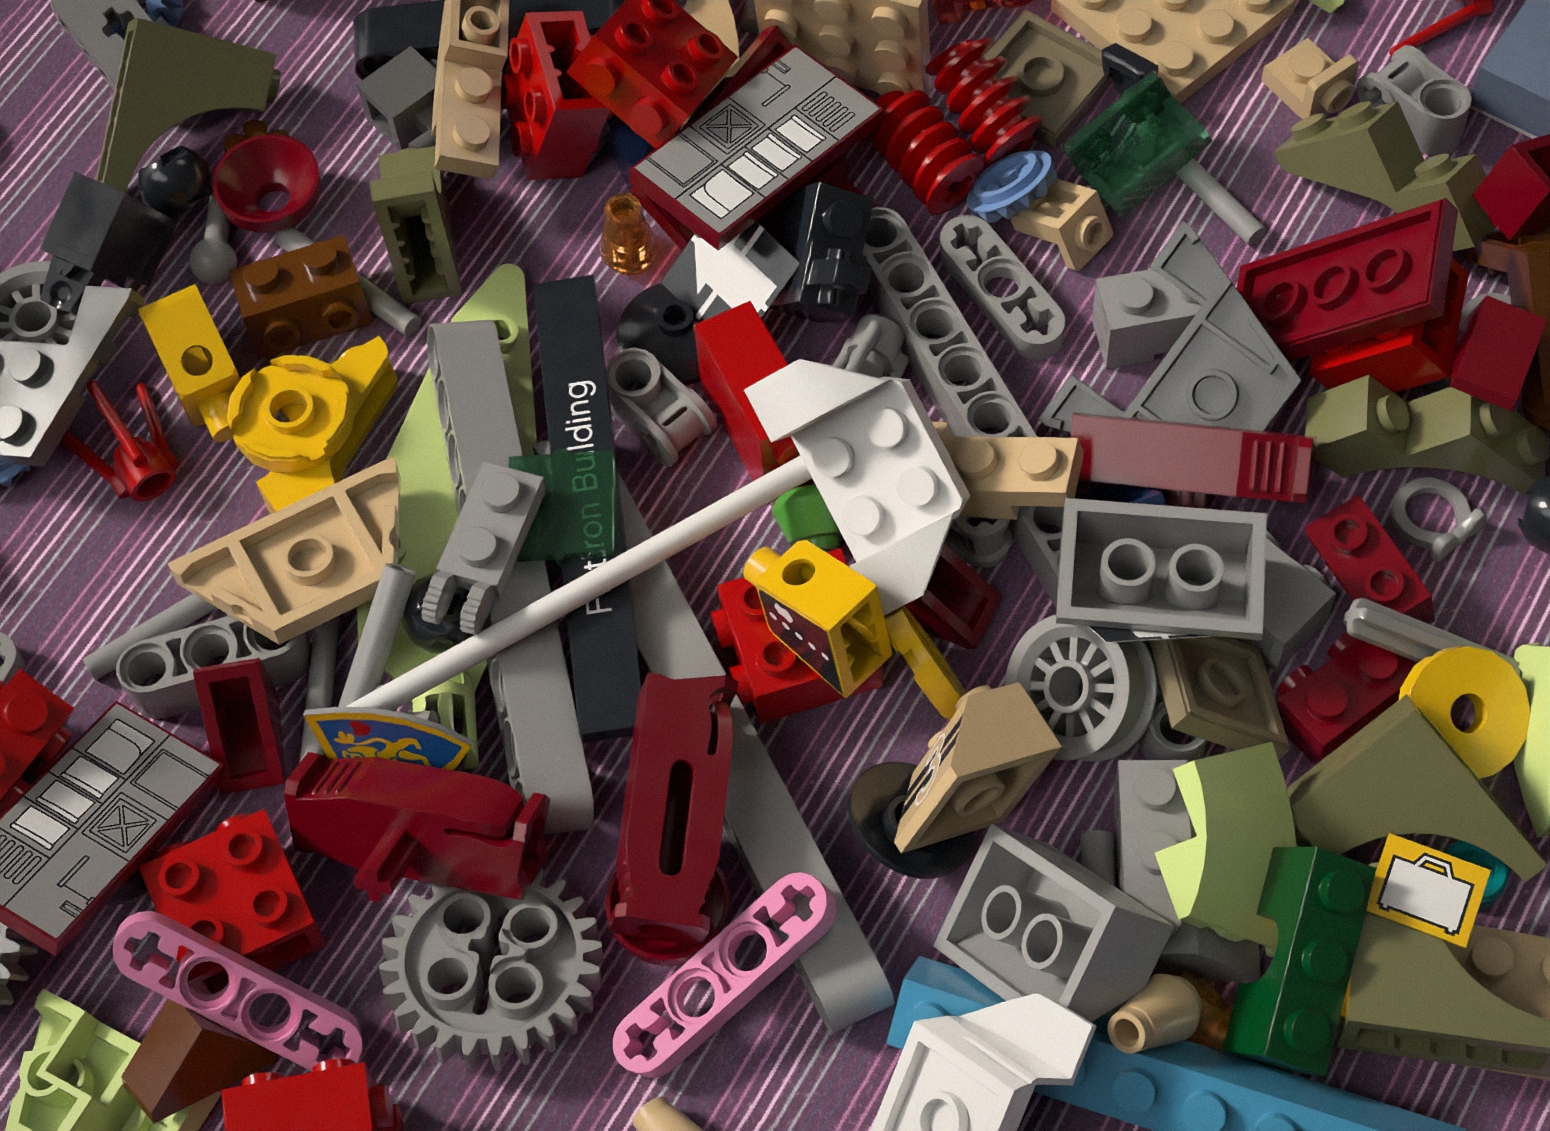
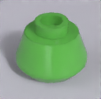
M816 484L797 487L777 498L772 507V514L789 545L793 546L797 541L807 540L825 552L840 548V541L844 540Z

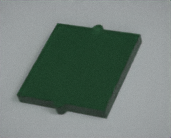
M558 448L555 454L509 457L508 468L541 476L544 478L546 487L544 497L516 562L554 560L557 565H564L567 559L614 556L615 455L613 450L567 453L566 449Z

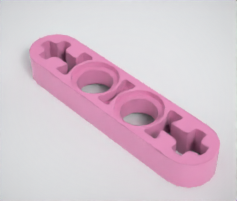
M802 872L788 874L778 880L621 1021L613 1037V1052L618 1063L626 1070L647 1078L662 1077L672 1071L827 933L834 924L837 914V902L831 889L814 876ZM798 893H802L808 898L813 897L809 902V906L814 913L806 921L796 915L791 917L796 911V907L791 900ZM769 917L780 923L782 926L779 929L789 935L788 940L784 943L779 934L764 924L765 920ZM749 935H761L767 945L765 960L754 970H740L735 962L737 945ZM708 980L715 990L713 1006L708 1013L701 1017H690L684 1008L685 993L693 983ZM667 1009L670 1017L685 1027V1031L682 1034L668 1028L672 1022L662 1016L664 1010ZM644 1030L654 1035L661 1033L653 1042L657 1054L652 1059L641 1054L636 1056L643 1047L638 1037Z
M152 911L137 912L127 917L118 927L113 944V959L119 971L129 979L312 1072L314 1065L330 1059H351L355 1061V1064L359 1061L363 1050L361 1027L356 1017L341 1006L163 914ZM150 931L159 935L157 948L174 959L177 957L179 946H184L189 950L180 960L176 978L171 979L165 976L169 971V960L155 953H149L143 961L135 959L133 957L134 944L128 939L133 937L142 940ZM207 961L219 963L229 975L227 985L222 991L214 995L197 993L188 982V974L195 965ZM274 993L281 995L287 1000L291 1008L289 1015L282 1023L276 1026L267 1027L260 1025L253 1020L249 1012L250 1006L257 997L263 994ZM306 1009L312 1012L308 1016V1027L322 1035H329L335 1027L342 1029L343 1044L346 1048L343 1050L333 1047L327 1055L319 1053V1039L302 1028L298 1041L291 1040L290 1037L298 1030L303 1010Z

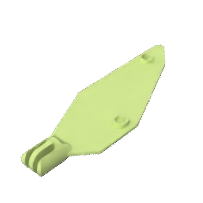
M503 264L493 272L455 314L451 322L493 320L498 336L505 339L499 340L525 470L526 473L539 476V464L532 450V445L537 444L525 278L523 271L518 266ZM430 367L386 458L388 459L393 456L401 476L398 565L416 572L413 584L418 579L436 572L438 562L459 517ZM540 504L535 515L539 538L543 531L542 504ZM373 599L356 607L358 644ZM446 614L443 619H450L452 615ZM401 621L384 672L394 680L441 653H430L415 645L403 628ZM486 659L410 701V712L434 710L439 724L453 731L454 719L460 718L461 735L473 740L471 748L463 758L464 769H476L479 767L475 692L487 666Z

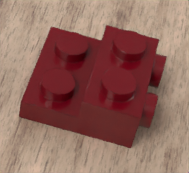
M1345 632L1327 651V656L1331 660L1314 672L1307 665H1302L1291 672L1279 685L1277 692L1281 697L1278 698L1277 707L1286 735L1314 765H1317L1399 700L1400 688L1413 666L1416 665L1413 660L1352 637ZM1451 716V720L1454 726L1461 732L1465 731L1461 727V725Z

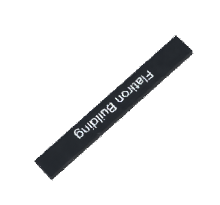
M594 275L533 284L564 585L627 551L598 292ZM631 579L567 614L578 728L583 744L629 737L634 734L638 696L643 683Z

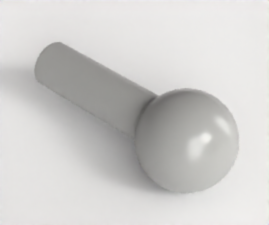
M213 185L212 194L209 198L204 240H201L193 247L189 257V265L192 273L198 280L205 284L218 285L231 278L229 270L237 268V256L232 246L228 243L231 221L220 209L213 193Z

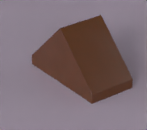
M167 999L121 1078L124 1088L154 1124L280 1060L278 1054Z

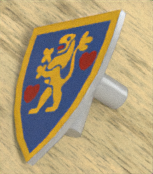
M330 707L307 709L303 715L328 759L379 757L453 770L459 765L473 740L440 725L434 710L403 713L397 712V709L390 711L372 707Z

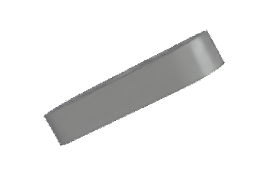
M963 215L948 221L940 234V259L943 266L1017 354L1029 360H1044L1054 356L1061 349L1064 341L1065 316L1061 308L985 220L972 215ZM962 240L968 246L978 243L977 257L982 263L978 269L977 257L966 246L956 249L957 242ZM1006 277L1013 280L1019 289L1011 296L996 297L985 289V285L994 278ZM1027 305V311H1026V315H1025V314L1022 312V310H1023L1024 307ZM1027 318L1037 328L1048 325V333L1042 335L1037 330L1026 333Z

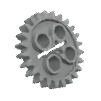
M542 868L523 900L430 883L433 897L429 901L414 894L408 897L413 917L394 915L391 920L396 937L382 940V947L387 961L379 964L382 983L384 986H387L383 989L388 1010H395L394 1016L400 1032L413 1029L412 1036L415 1048L419 1051L436 1041L435 1047L440 1063H446L459 1050L463 1052L466 1070L471 1071L477 1064L481 1054H490L495 1071L502 1070L505 1053L515 1051L524 1065L530 1064L531 1054L529 1045L538 1042L544 1049L551 1053L554 1052L556 1045L553 1031L558 1028L566 1033L575 1035L578 1032L576 1015L573 1011L592 1013L594 1009L592 993L589 990L601 989L602 978L598 965L604 963L602 944L596 941L599 939L596 919L586 918L585 900L582 896L568 900L567 883L563 879L546 889ZM507 914L499 932L502 955L494 957L497 920L500 915ZM464 926L478 927L475 931L467 934L454 933ZM540 934L545 936L543 939L533 943L521 941L529 935ZM490 970L487 1008L484 1014L476 1015L486 991L482 972ZM459 984L464 986L452 994L438 993L443 987ZM517 993L532 995L528 1000L521 1003L505 1001L508 997Z

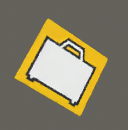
M1389 833L1376 869L1366 911L1466 948L1491 870Z

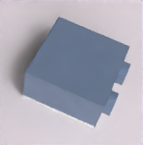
M1526 0L1479 67L1471 94V109L1532 139L1550 134V0Z

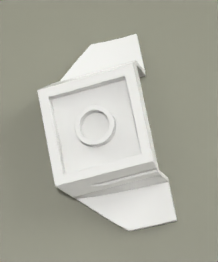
M798 359L744 389L770 441L774 442L791 436L856 563L849 567L877 585L883 614L886 615L923 596L936 567L952 520L959 516L970 498V494L910 379L876 378L827 364Z
M1042 993L1008 1000L961 1016H943L914 1021L871 1131H1017L1035 1085H1073L1097 1026Z

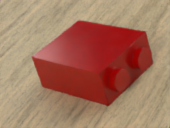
M751 300L695 324L694 332L702 391L752 480L755 481L800 456L791 436L774 442L770 441L744 389L788 365ZM812 478L797 487L812 485L814 480Z

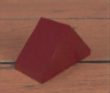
M1486 295L1459 327L1450 387L1512 411L1548 319Z
M944 543L924 595L905 604V606L927 633L965 649H976L1002 596Z
M255 658L194 668L193 677L211 757L224 764L223 778L218 783L220 794L285 784L286 774L279 696L261 659Z

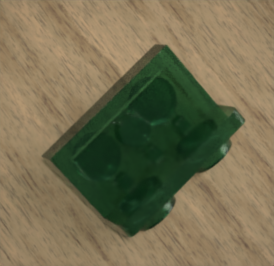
M1152 71L1137 84L1129 87L1116 102L1091 123L1080 128L1075 136L1063 146V151L1080 178L1091 189L1097 190L1100 199L1121 219L1213 141L1207 130L1170 94L1163 79L1156 72Z

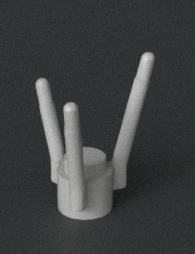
M865 315L860 319L853 337L846 339L838 358L832 366L876 378H881L883 373H887L888 377L902 378L909 362L908 356L900 352L905 340L904 331L895 322L885 317Z

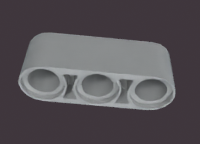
M227 616L130 645L120 655L116 664V675L139 713L144 717L154 720L166 719L201 709L193 677L194 668L205 667L212 659L220 656H227L222 664L260 658L275 688L292 683L302 678L309 671L311 645L304 632L290 639L284 647L278 650H267L274 641L232 616ZM156 674H164L157 683L142 687L149 677Z

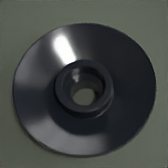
M662 283L645 289L628 303L620 317L617 328L620 351L629 348L644 349L653 354L683 385H690L701 381L694 325L700 323V321L693 315L689 304L678 300ZM672 320H685L679 325L667 324Z
M885 762L867 769L856 780L850 791L848 816L856 837L868 853L889 869L912 878L936 879L956 871L965 862L972 850L974 831L904 853H900L894 843L912 774L917 765L904 762Z

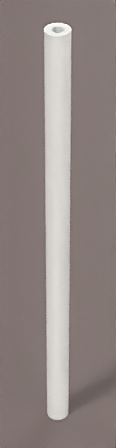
M801 455L346 707H372L393 711L812 479Z

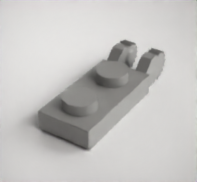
M485 461L482 462L438 562L436 574L433 575L428 591L423 599L421 612L423 621L440 624V621L446 615L457 587L470 590L467 601L461 610L460 629L462 632L473 635L481 631L495 598H501L544 497L546 487L543 477Z

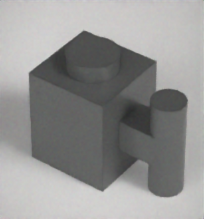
M412 46L405 49L357 84L367 120L399 151L406 148L436 146V136L431 134L437 61L432 59L428 62Z

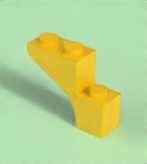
M380 336L364 345L348 349L338 360L330 364L347 384L355 408L352 432L340 451L321 465L300 472L270 471L268 475L256 481L270 514L343 479L348 464L398 387V380L387 346ZM291 403L282 407L279 410V414L283 422H292L299 419L305 413L307 407L300 403Z

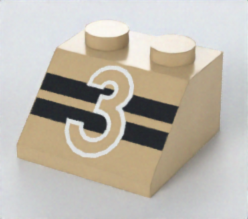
M1020 682L991 689L988 685H983L967 692L956 703L955 708L957 712L947 726L930 739L928 743L929 751L912 774L894 841L900 853L990 826L991 823L998 824L1004 822L1062 746Z

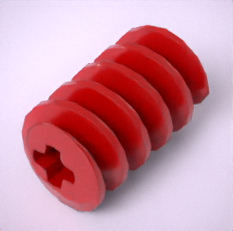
M990 36L976 41L969 39L955 44L941 52L925 66V73L930 76H937L934 81L936 91L941 95H949L946 100V107L949 112L962 114L958 120L960 130L966 134H974L970 140V146L973 151L986 153L983 158L985 162L984 169L1010 154L1027 151L1034 143L1035 137L1033 133L1044 121L1041 115H1035L1023 119L1020 115L1032 100L1028 95L1010 99L1009 93L1018 85L1019 79L1014 75L1000 80L997 78L996 75L1004 68L1007 60L1004 56L986 60L984 56L995 44L993 37Z
M900 90L887 92L874 100L875 103L884 109L882 123L868 133L866 138L869 141H873V146L883 157H886L887 163L895 172L900 173L901 180L908 188L913 189V194L922 204L927 206V211L932 216L944 214L956 207L969 193L976 179L983 172L985 162L978 154L970 153V144L965 138L957 137V129L951 122H943L944 114L937 106H930L931 99L924 91L915 90L906 94Z

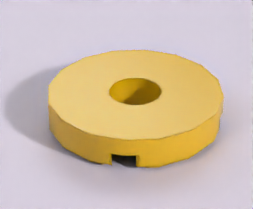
M284 355L270 360V366L264 367L258 372L254 368L243 376L230 395L227 420L237 448L252 464L272 472H300L321 465L340 451L352 432L355 408L347 384L330 364L311 356ZM300 403L307 407L305 413L295 421L280 422L275 419L278 411L285 405Z
M905 605L884 615L889 641L895 651H900L915 674L913 678L935 708L945 719L949 718L951 720L957 712L955 708L956 703L966 694L957 676L927 632Z
M1455 646L1442 649V651H1438L1433 656H1427L1414 665L1400 688L1399 700L1408 694L1479 779L1495 775L1512 762L1526 740L1531 713L1526 687L1513 666L1492 651L1470 646ZM1464 694L1474 705L1475 717L1471 726L1461 732L1452 723L1450 712L1455 699Z

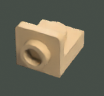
M1306 38L1265 65L1261 81L1302 120L1319 113L1325 114L1328 112L1333 114L1341 110L1354 95V83L1359 61L1351 54H1348L1335 63L1309 38Z
M1056 178L1054 183L1047 187L1048 193L1045 197L1031 203L1030 210L1022 209L1017 212L1010 221L1015 231L1057 244L1067 268L1080 271L1112 238L1113 230L1097 190Z

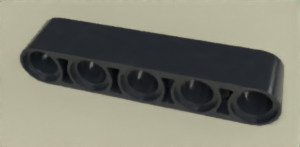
M445 0L376 7L357 14L353 20L355 73L358 78L364 80L410 46L428 62L432 59L437 61ZM509 0L508 55L502 72L505 71L510 58L511 40L518 36L526 13L583 11L589 34L595 35L626 0Z

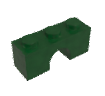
M1273 847L1256 915L1276 922L1278 928L1277 948L1268 970L1259 980L1253 983L1239 982L1222 1051L1282 1071L1326 1076L1377 868L1319 847Z

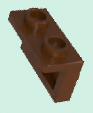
M344 235L229 270L242 318L259 358H265L369 325L372 322V317Z

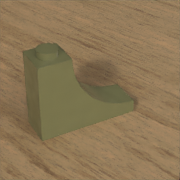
M141 18L129 21L96 181L127 193L135 168L146 151L162 134L189 117L211 110H239L250 113L264 111L266 102L272 104L275 101L279 89L281 72L273 68L276 54Z
M436 146L406 148L396 153L378 155L381 179L370 181L372 203L404 305L462 295L446 180L443 170L434 169Z
M1408 694L1286 788L1298 847H1319L1341 855L1363 843L1388 837L1389 833L1394 835L1412 833L1433 834L1458 839L1484 849L1513 869L1524 882H1527L1548 866L1537 846Z
M1379 862L1371 863L1369 866L1377 868ZM1366 911L1337 1028L1336 1048L1550 1077V1020L1520 1010L1496 997L1480 985L1456 960L1443 939Z

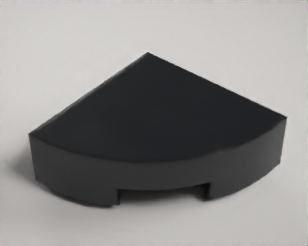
M1118 43L1102 49L1103 73L1105 79L1110 76L1112 77L1118 93L1124 100L1118 103L1121 109L1134 121L1143 114H1149L1153 117L1159 65Z

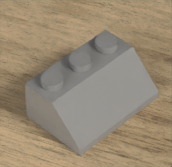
M1065 498L1059 558L1056 623L1261 640L1264 615L1267 513Z
M1118 760L1113 790L1117 889L1174 925L1151 976L1155 974H1169L1182 977L1189 982H1256L1261 978L1259 944L1248 939L1233 942L1219 936L1210 927L1198 928L1178 920L1155 856L1157 851L1197 836L1173 772L1174 768L1190 761Z
M991 823L933 946L1005 1001L1042 993L1086 1020L1093 1022L1144 990L1174 925L1049 843Z

